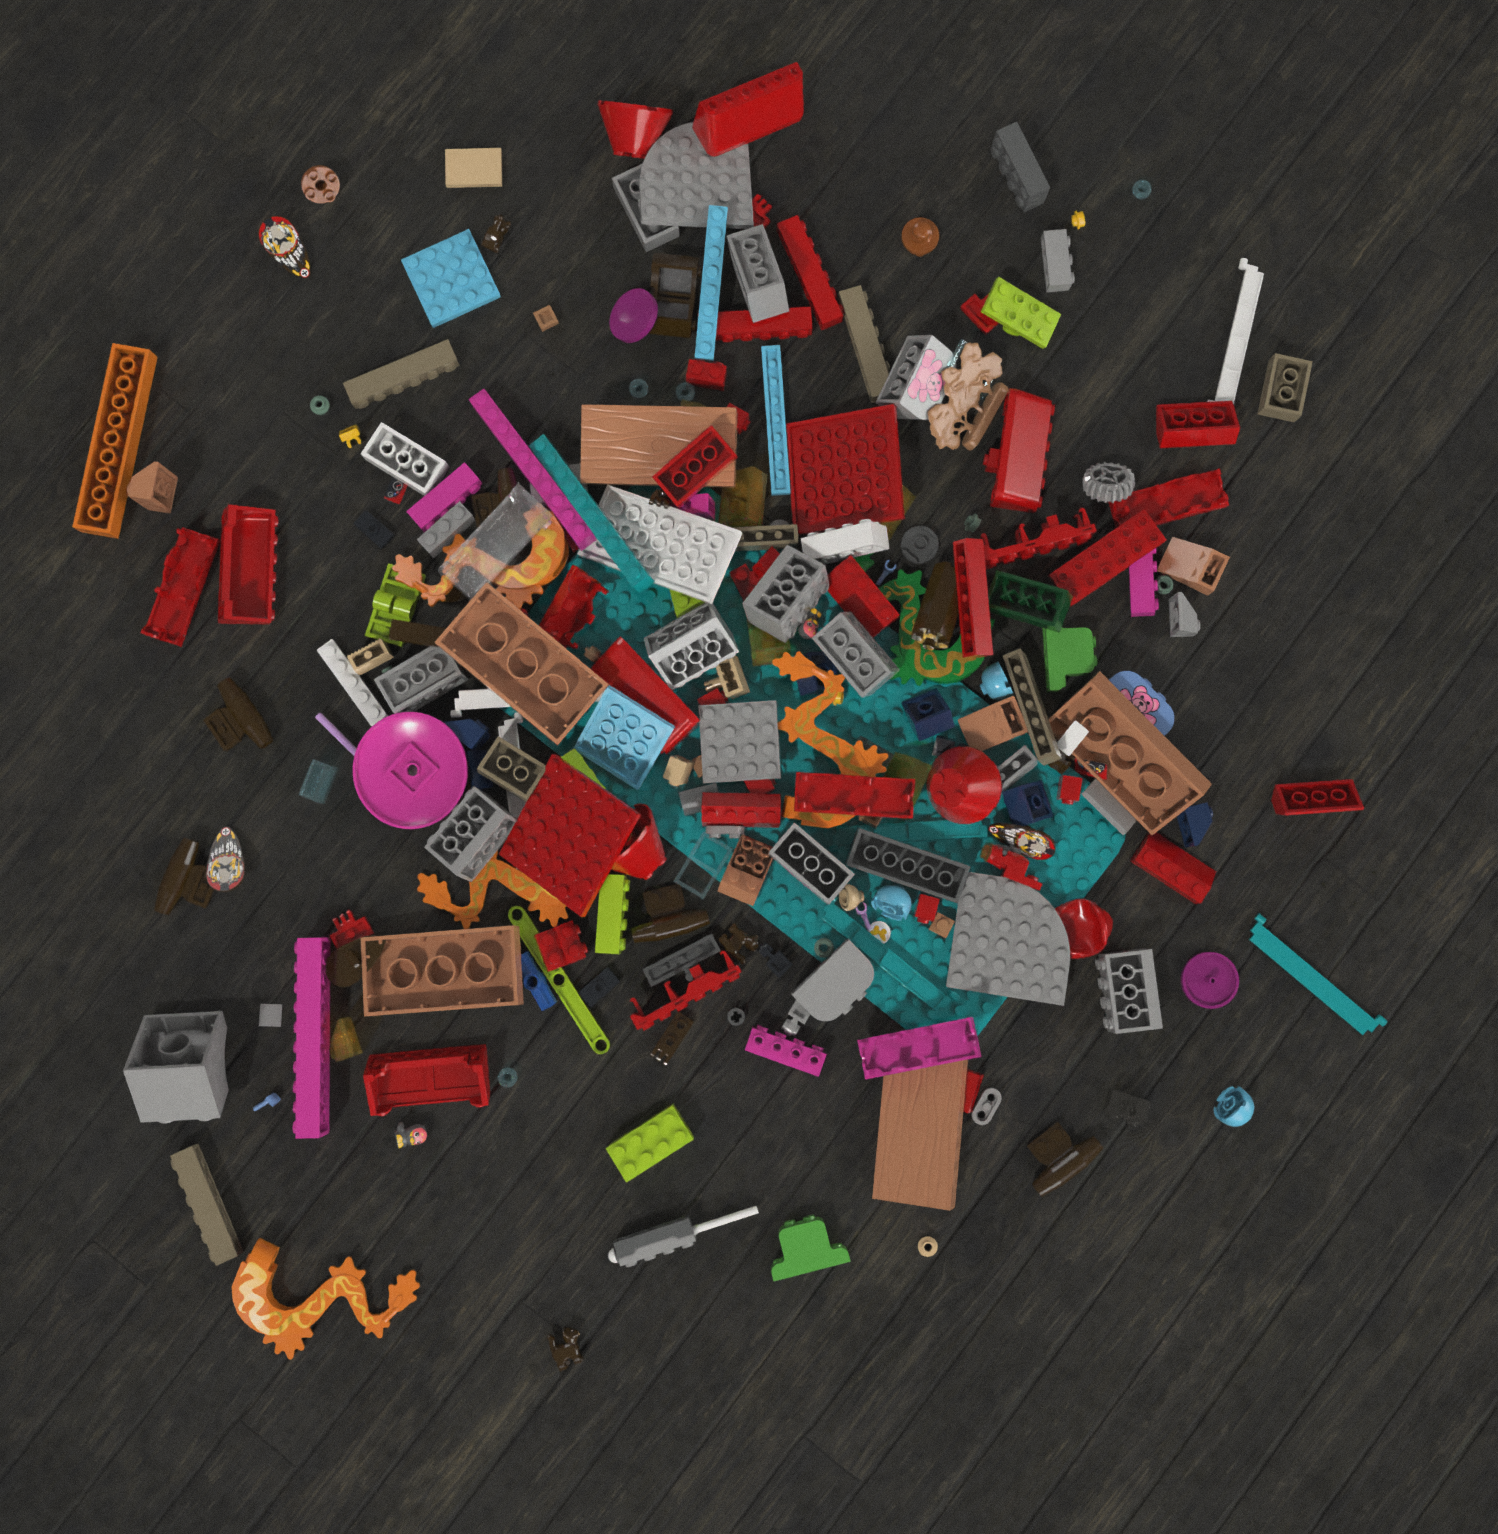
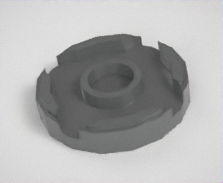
M926 526L911 527L901 539L902 553L912 563H927L935 557L938 551L937 535Z

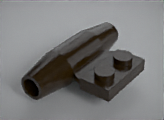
M513 469L498 470V494L487 492L471 496L477 532L483 534L497 531L504 525L511 546L523 545L526 543V520L523 516L524 507L521 491Z
M231 678L222 680L217 687L226 704V708L217 709L203 721L223 750L229 751L242 741L245 734L260 749L270 745L274 740L263 717L250 698Z
M184 837L174 852L158 889L154 907L156 912L170 915L181 895L187 902L203 908L208 907L214 889L207 882V866H194L199 842Z
M676 884L643 893L647 913L652 919L632 927L631 932L634 943L660 941L688 934L710 924L707 909L683 911L685 901L681 884Z
M1057 1122L1027 1146L1036 1159L1047 1166L1034 1180L1032 1186L1041 1197L1063 1186L1094 1160L1103 1150L1102 1145L1092 1136L1072 1147L1071 1138Z

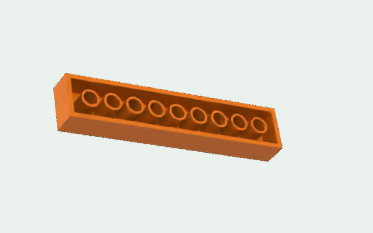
M112 343L72 526L80 532L119 539L128 497L127 486L131 482L158 358L149 349Z

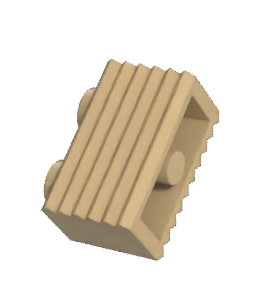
M379 638L378 641L375 640V643L372 642V644H368L365 648L358 649V652L351 653L347 658L355 673L362 675L394 658L387 643Z

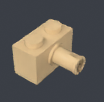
M737 656L719 663L716 667L719 677L704 682L708 693L716 688L720 689L723 687L725 696L730 699L750 693Z

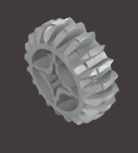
M1096 463V466L1092 465L1090 469H1086L1082 481L1083 491L1086 492L1087 496H1091V499H1097L1098 502H1121L1122 499L1125 500L1128 496H1131L1135 487L1134 474L1131 473V469H1127L1125 465L1120 466L1119 463Z

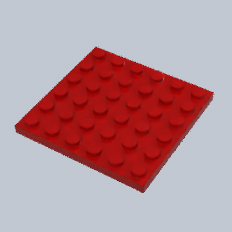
M895 404L786 424L793 524H797L798 536L813 532H825L824 530L828 528L840 529L844 524H860L859 521L864 519H871L872 522L879 523L905 519Z
M552 754L545 766L546 771L524 805L499 855L580 917H585L641 814L557 754Z

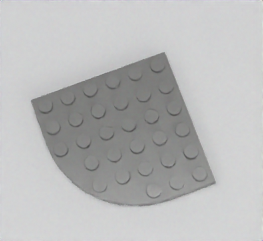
M693 122L666 132L652 145L644 159L639 178L641 224L707 227L709 205L728 207L726 228L749 229L754 226L748 144L716 157L710 156L706 153L692 129Z
M969 872L958 902L946 987L1064 1006L1070 966V946L1064 924L1054 907L1039 892L1029 886L1005 877Z

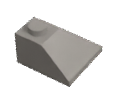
M1182 592L1176 593L1169 599L1170 637H1190L1198 634L1200 630V620H1197V613Z

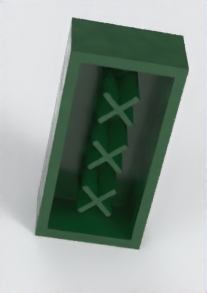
M996 570L988 591L989 612L1059 633L1073 598L1068 590Z

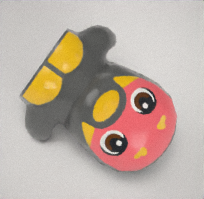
M816 608L811 609L805 622L800 623L798 626L799 635L805 639H812L817 634L821 612Z
M400 1122L397 1129H394L398 1148L406 1147L407 1144H421L427 1138L426 1128L422 1124H414L404 1128V1123Z

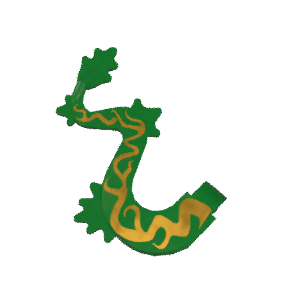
M874 553L854 557L865 572L874 565V560L870 559V556ZM900 569L897 579L889 581L878 588L889 602L896 600L901 605L898 632L899 645H894L890 649L896 655V658L892 659V661L900 671L890 680L901 678V684L905 685L910 678H913L916 685L921 686L924 679L938 684H950L969 677L980 667L984 657L963 658L961 634L957 642L946 650H926L922 644L911 638L920 609L919 596L925 594L926 588L920 585L922 576L920 570L912 574H906ZM990 618L991 629L995 621V619Z

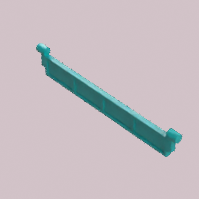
M949 820L880 823L876 829L867 824L836 826L837 833L832 834L833 845L828 846V852L838 853V845H851L857 827L899 842L982 837V843L986 845L993 844V837H988L987 825H982V820L972 824H957Z
M838 896L823 908L826 912L822 917L824 921L846 939H849L857 948L934 1011L940 1006L945 1008L951 1000L956 1002L960 998L953 990L948 996L834 904L838 900Z
M1260 913L1255 915L1254 919L1257 922L1250 929L1253 935L1249 940L1354 1029L1364 1035L1367 1030L1373 1032L1379 1024L1381 1026L1386 1025L1388 1021L1379 1014L1373 1019L1262 926L1267 920Z

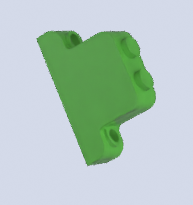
M1086 627L1061 628L1059 633L1042 628L1047 693H1054L1066 687V677L1085 676L1093 671L1094 666H1097V656L1094 655L1093 647L1096 646V638L1092 636L1090 629Z
M808 1215L803 1217L801 1221L796 1222L795 1219L785 1221L784 1225L780 1227L779 1239L784 1257L773 1260L771 1272L773 1281H778L851 1261L846 1246L842 1245V1243H829L823 1219L814 1215Z

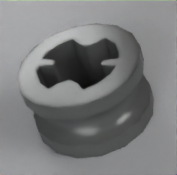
M732 1008L728 1011L727 1019L732 1025L738 1026L744 1022L745 1014L739 1008ZM734 1011H738V1014L741 1013L738 1022H734V1019L731 1020Z

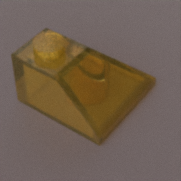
M351 1016L338 1019L330 1042V1055L336 1062L363 1053Z

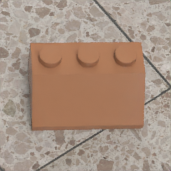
M154 461L131 477V482L127 486L128 497L148 510L171 514L178 477L159 462Z

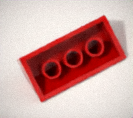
M1232 401L1161 404L1156 406V435L1160 448L1236 444L1240 425Z
M852 555L827 575L829 594L844 612H852L873 638L899 618V613Z
M1353 779L1275 784L1271 799L1277 815H1299L1364 809Z
M702 792V826L780 828L781 794Z
M1149 832L1147 833L1130 862L1194 904L1202 903L1212 887L1216 874L1215 870L1157 832L1153 835Z

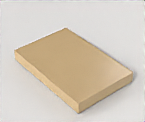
M445 149L446 187H502V149Z

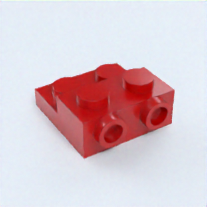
M573 920L534 935L547 972L583 960L586 957L585 953H588L586 944L580 942L578 935H581L578 924L573 923Z

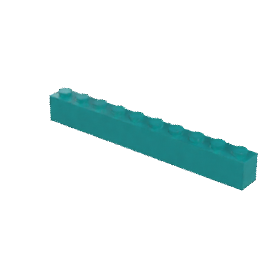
M544 434L541 435L529 447L632 587L641 593L653 584L655 580L585 486L580 483L579 478L553 443Z

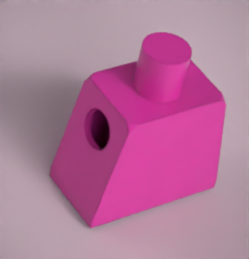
M708 493L695 494L680 508L674 503L670 505L676 509L715 521V501Z

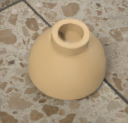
M846 884L839 892V902L845 911L855 909L860 902L864 901L863 891H859L853 885Z

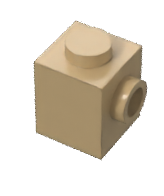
M679 755L670 756L663 778L669 780L668 783L674 786L687 784L694 762Z

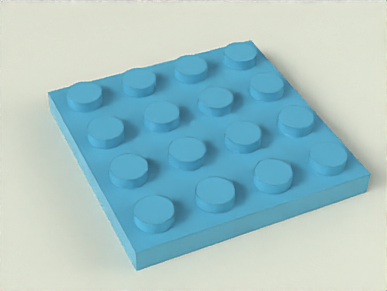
M469 229L401 259L433 328L501 297Z
M609 685L574 748L579 754L639 790L676 726Z

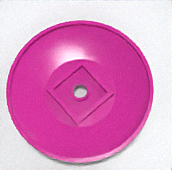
M401 712L381 719L362 737L353 760V781L361 802L377 819L397 828L418 829L441 821L459 803L467 784V757L459 738L444 722L424 713ZM411 765L417 767L418 771L415 776L409 774V767Z

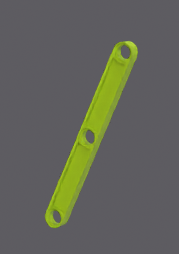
M521 906L510 908L508 912L509 920L513 925L519 926L520 937L586 1040L597 1054L606 1053L610 1048V1041L582 997L578 994L577 989L564 969L561 967L547 972L534 935L540 932L530 916ZM515 909H520L523 913L520 920H515L512 917V912ZM556 974L564 976V983L562 985L554 983ZM598 1040L606 1042L607 1047L605 1050L600 1051L596 1048Z

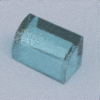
M312 759L299 796L325 804L339 768Z

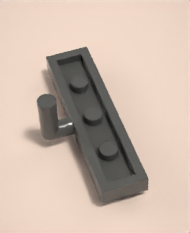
M710 934L644 968L643 971L651 987L682 971L685 974L686 980L692 982L694 978L689 971L690 967L721 952L713 934Z

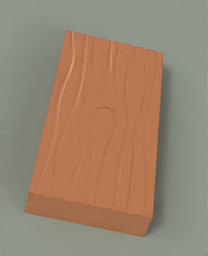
M582 405L580 483L659 486L652 476L711 425L736 454L738 410L732 407ZM736 460L705 487L736 488Z
M487 582L435 641L438 647L557 746L609 685Z
M1100 671L1048 718L1054 737L1058 741L1074 721H1077L1089 731L1071 754L1151 835L1155 834L1204 796L1212 785ZM1090 761L1107 764V780L1102 779L1089 765Z
M512 925L361 938L364 1016L524 1005L519 926ZM379 940V944H382V940H386L382 954L367 972L366 958H370V955H366V941Z
M968 1059L883 1077L872 1199L949 1211L955 1208Z

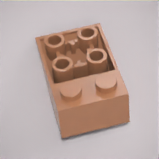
M1172 537L1160 561L1157 572L1169 576L1205 595H1209L1214 592L1230 557L1212 548Z
M1014 696L957 720L967 744L981 751L1028 732Z
M741 835L720 882L718 892L753 906L773 860L768 854L773 847L748 836Z

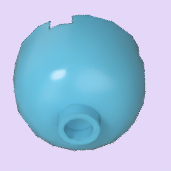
M998 661L983 671L980 687L984 695L988 694L991 699L996 701H1002L1014 696Z
M899 884L885 885L877 890L871 905L875 910L877 908L882 910L881 914L883 916L901 921L903 917L906 920L910 913L911 898L903 886Z
M1232 1086L1224 1090L1216 1100L1219 1102L1217 1108L1214 1106L1213 1109L1216 1118L1228 1126L1238 1127L1244 1125L1251 1119L1255 1106L1252 1097L1240 1086H1237L1238 1088Z

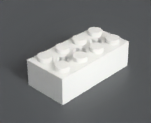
M382 422L361 453L366 461L424 496L441 482L450 468L446 461Z
M864 519L859 521L860 524H844L840 529L828 528L824 530V533L820 534L818 532L807 534L808 537L801 538L803 554L825 565L845 560L850 555L854 558L890 549L887 528L879 524V522Z

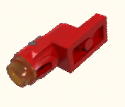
M992 843L984 844L980 858H983V861L994 865L1000 870L1003 868L1000 877L1011 879L1036 891H1040L1043 883L1038 882L1039 878L1029 874L1025 877L1029 861L1021 855L1020 849L999 844L994 845Z

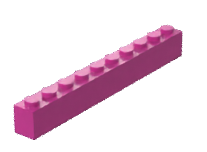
M482 389L471 397L469 401L475 411L548 508L553 512L578 548L582 551L595 542L596 538L593 532L486 390Z

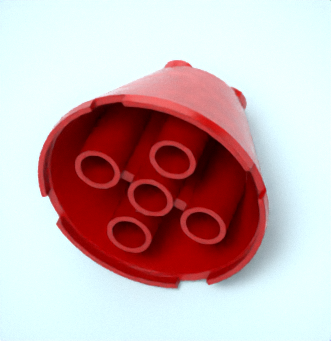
M598 100V107L614 155L645 159L648 151L660 138L673 115L672 109Z
M961 746L951 748L935 759L927 775L926 787L932 806L943 818L957 824H972L986 818L997 806L1002 792V781L996 764L984 752L973 747Z
M635 804L633 809L640 813L641 816L611 870L647 880L653 875V871L658 866L665 863L667 858L652 810L646 804Z

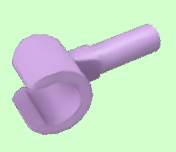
M863 902L865 908L863 911H859L857 907L855 909L856 913L861 915L866 929L869 930L871 926L866 914L867 905Z

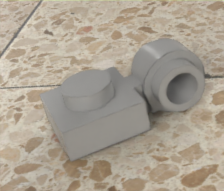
M795 1000L788 1012V1015L793 1017V1019H786L781 1028L784 1030V1033L794 1037L800 1029V1026L797 1025L798 1021L805 1024L810 1016V1013L797 1000Z

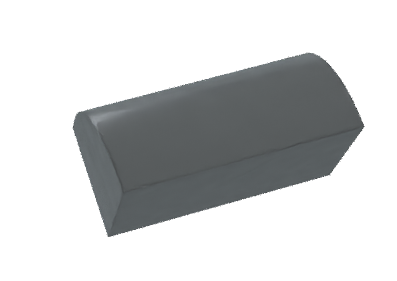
M716 783L678 792L685 816L702 812V792L719 793Z

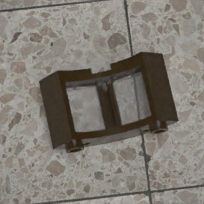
M654 253L650 287H653L651 294L657 301L658 313L656 321L648 334L691 338L692 331L696 330L694 313L698 277L702 275V265H699V257Z

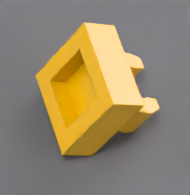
M357 424L339 431L342 442L346 441L349 448H352L351 439H356L358 444H361L360 430Z

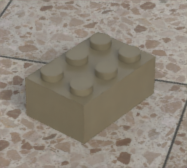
M1275 353L1268 361L1258 415L1290 422L1297 421L1302 416L1313 361Z
M498 736L478 766L477 773L527 802L538 785L539 780L544 775L546 765Z

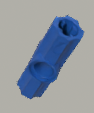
M529 951L521 954L524 987L531 991L541 1011H544L553 1006L557 1000L547 984L545 974L540 972ZM534 977L537 978V985L533 983Z

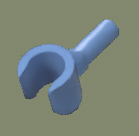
M890 560L886 561L883 567L884 571L876 585L880 586L885 577L894 572L896 564L892 569L887 567Z
M272 1093L261 1103L255 1105L253 1110L257 1111L268 1103L273 1107L281 1098L276 1093Z

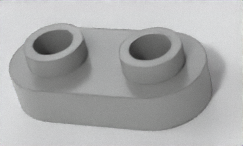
M706 826V834H709V838H721V835H729V838L738 839L740 835H744V827Z
M989 1087L981 1093L971 1112L975 1123L986 1125L992 1119L1002 1099L997 1089ZM989 1094L994 1095V1099L991 1101L987 1099ZM979 1111H984L982 1118L978 1117Z

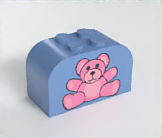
M1122 671L1108 679L1164 736L1171 730L1174 724L1173 710L1165 702L1166 698L1160 692L1156 693L1151 688L1152 684L1146 678L1143 679L1135 672Z

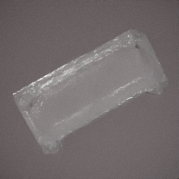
M518 483L453 555L438 568V573L471 600L486 582L490 584L541 529L546 530L551 525L552 521L550 519L553 515Z

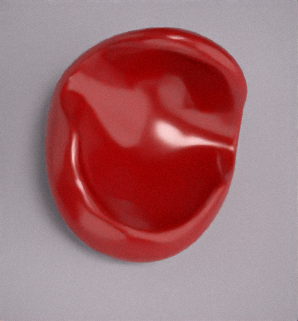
M1083 898L1065 902L1055 908L1068 936L1071 959L1091 957L1100 953L1105 948L1113 928V919L1109 913L1100 908L1095 902Z

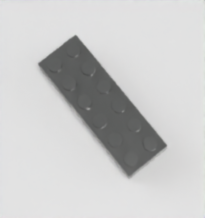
M857 827L845 861L847 866L957 904L971 867Z

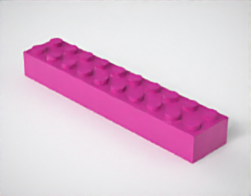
M331 937L297 938V942L294 945V951L297 954V962L294 964V972L297 974V981L294 983V992L297 993V1001L294 1002V1013H297V1018L294 1022L296 1041L293 1045L294 1053H296V1061L293 1064V1071L296 1073V1081L293 1083V1092L296 1093V1101L293 1103V1113H296V1121L293 1122V1133H295V1139L321 1138L329 1134L330 980L325 973V965L328 957L331 955Z

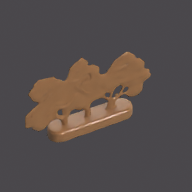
M978 343L965 344L960 355L961 369L951 366L941 371L942 379L945 381L944 393L949 397V402L937 404L928 410L931 435L936 438V445L939 446V449L946 446L952 450L957 449L961 441L960 433L967 430L963 437L962 445L969 451L973 450L979 444L1008 392V387L1002 382H998L990 388V382L1003 374L1002 358L994 352L982 357V351ZM983 380L987 382L986 386L982 383ZM981 392L988 393L982 406H980L979 400ZM974 407L978 410V413L970 424L967 422V412L970 408ZM956 422H961L964 424V426L961 425L960 428H954V424Z

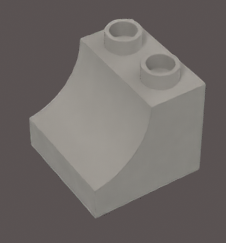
M223 1011L144 1015L123 1069L141 1123H170L178 1120L196 1119L199 1121H209L221 1117L229 1091L225 1071L227 1025Z

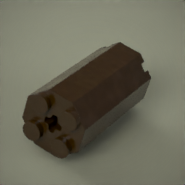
M947 561L935 563L911 633V638L923 645L924 649L933 651L934 648L947 649L949 647L959 617L955 567H952L951 563Z

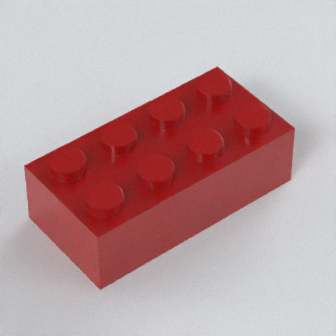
M711 425L655 473L652 478L673 503L680 508L734 462L738 456Z

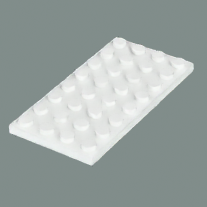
M607 485L599 506L655 580L654 584L712 604L742 536V532L671 506L668 509H664V506L649 505L650 499ZM597 538L595 542L582 551L579 549L577 553L583 558L621 571Z

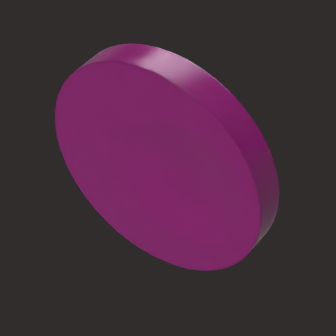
M641 288L632 289L623 294L615 303L610 315L612 334L625 343H633L645 337L652 329L657 318L658 305L654 296Z
M1203 952L1190 958L1184 965L1181 973V986L1186 997L1195 1005L1207 1009H1216L1225 1006L1234 998L1239 987V976L1236 967L1227 957L1215 952Z

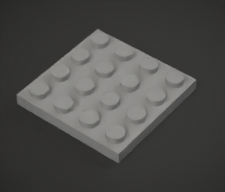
M776 700L698 705L703 783L781 779Z

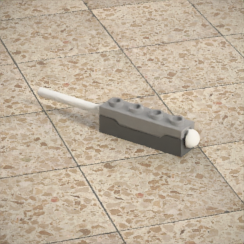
M753 1206L695 1226L692 1225L690 1215L615 1239L613 1242L614 1248L609 1251L608 1258L613 1263L619 1262L620 1266L626 1265V1267L636 1265L638 1260L644 1259L649 1261L656 1258V1254L662 1252L664 1255L670 1254L675 1251L674 1248L680 1246L688 1248L694 1245L693 1242L696 1241V1235L699 1232L758 1214V1208Z

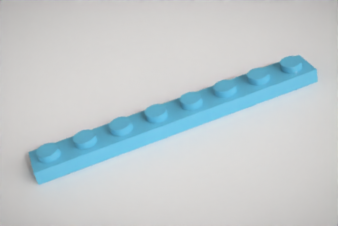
M709 205L695 348V359L714 361L728 207Z
M780 345L761 346L771 496L790 495Z

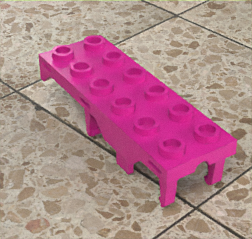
M973 1017L857 1040L865 1079L982 1057Z

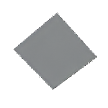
M260 1004L259 1026L281 1027L282 1004Z

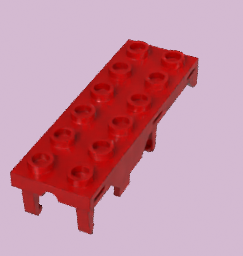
M1220 468L1133 491L1131 496H1128L1125 500L1122 499L1121 502H1108L1115 527H1119L1143 509L1146 510L1157 526L1228 507L1229 498L1222 487L1223 482L1220 476Z
M1080 508L1078 513H1082V520L1079 514L1073 517L1077 520V528L1067 523L1059 525L1057 514L1046 517L1047 523L1041 524L1042 533L1037 539L1029 541L1023 529L1025 525L1020 524L1019 530L1015 531L1016 544L996 550L990 548L987 535L982 533L980 538L983 539L986 569L994 568L996 564L1002 562L1004 565L1015 562L1014 559L1021 557L1022 560L1029 559L1036 553H1040V555L1052 552L1051 549L1055 548L1059 550L1067 549L1070 547V544H1085L1096 532L1095 524H1090L1084 508Z
M1143 509L1049 574L1048 577L1056 587L1068 590L1073 596L1070 604L1071 607L1152 550L1165 543L1167 539L1146 510Z
M184 527L176 529L177 534H179L177 543L170 550L169 555L166 556L162 584L154 589L158 595L148 622L140 632L146 636L179 647L183 645L220 540Z
M572 565L539 626L565 648L578 649V644L576 642L572 644L570 640L576 632L583 629L586 623L592 624L595 615L591 614L594 609L593 599L597 591L606 595L609 593V590L601 586L599 581L589 576L585 571Z
M796 772L794 812L913 819L914 807L912 799L915 791V779Z
M722 950L720 955L724 954L728 970L723 973L711 970L704 973L699 963L689 969L694 980L688 984L685 994L679 997L669 985L671 981H667L664 986L671 1002L645 1015L637 999L632 997L630 1002L634 1003L638 1013L635 1012L630 1017L637 1030L642 1028L645 1031L654 1026V1021L658 1018L660 1021H663L672 1015L671 1011L677 1009L679 1012L688 1007L690 1000L694 999L697 1002L706 996L705 992L711 989L714 992L722 988L724 981L729 980V982L738 979L740 977L739 973L742 972L738 964H734L725 950Z

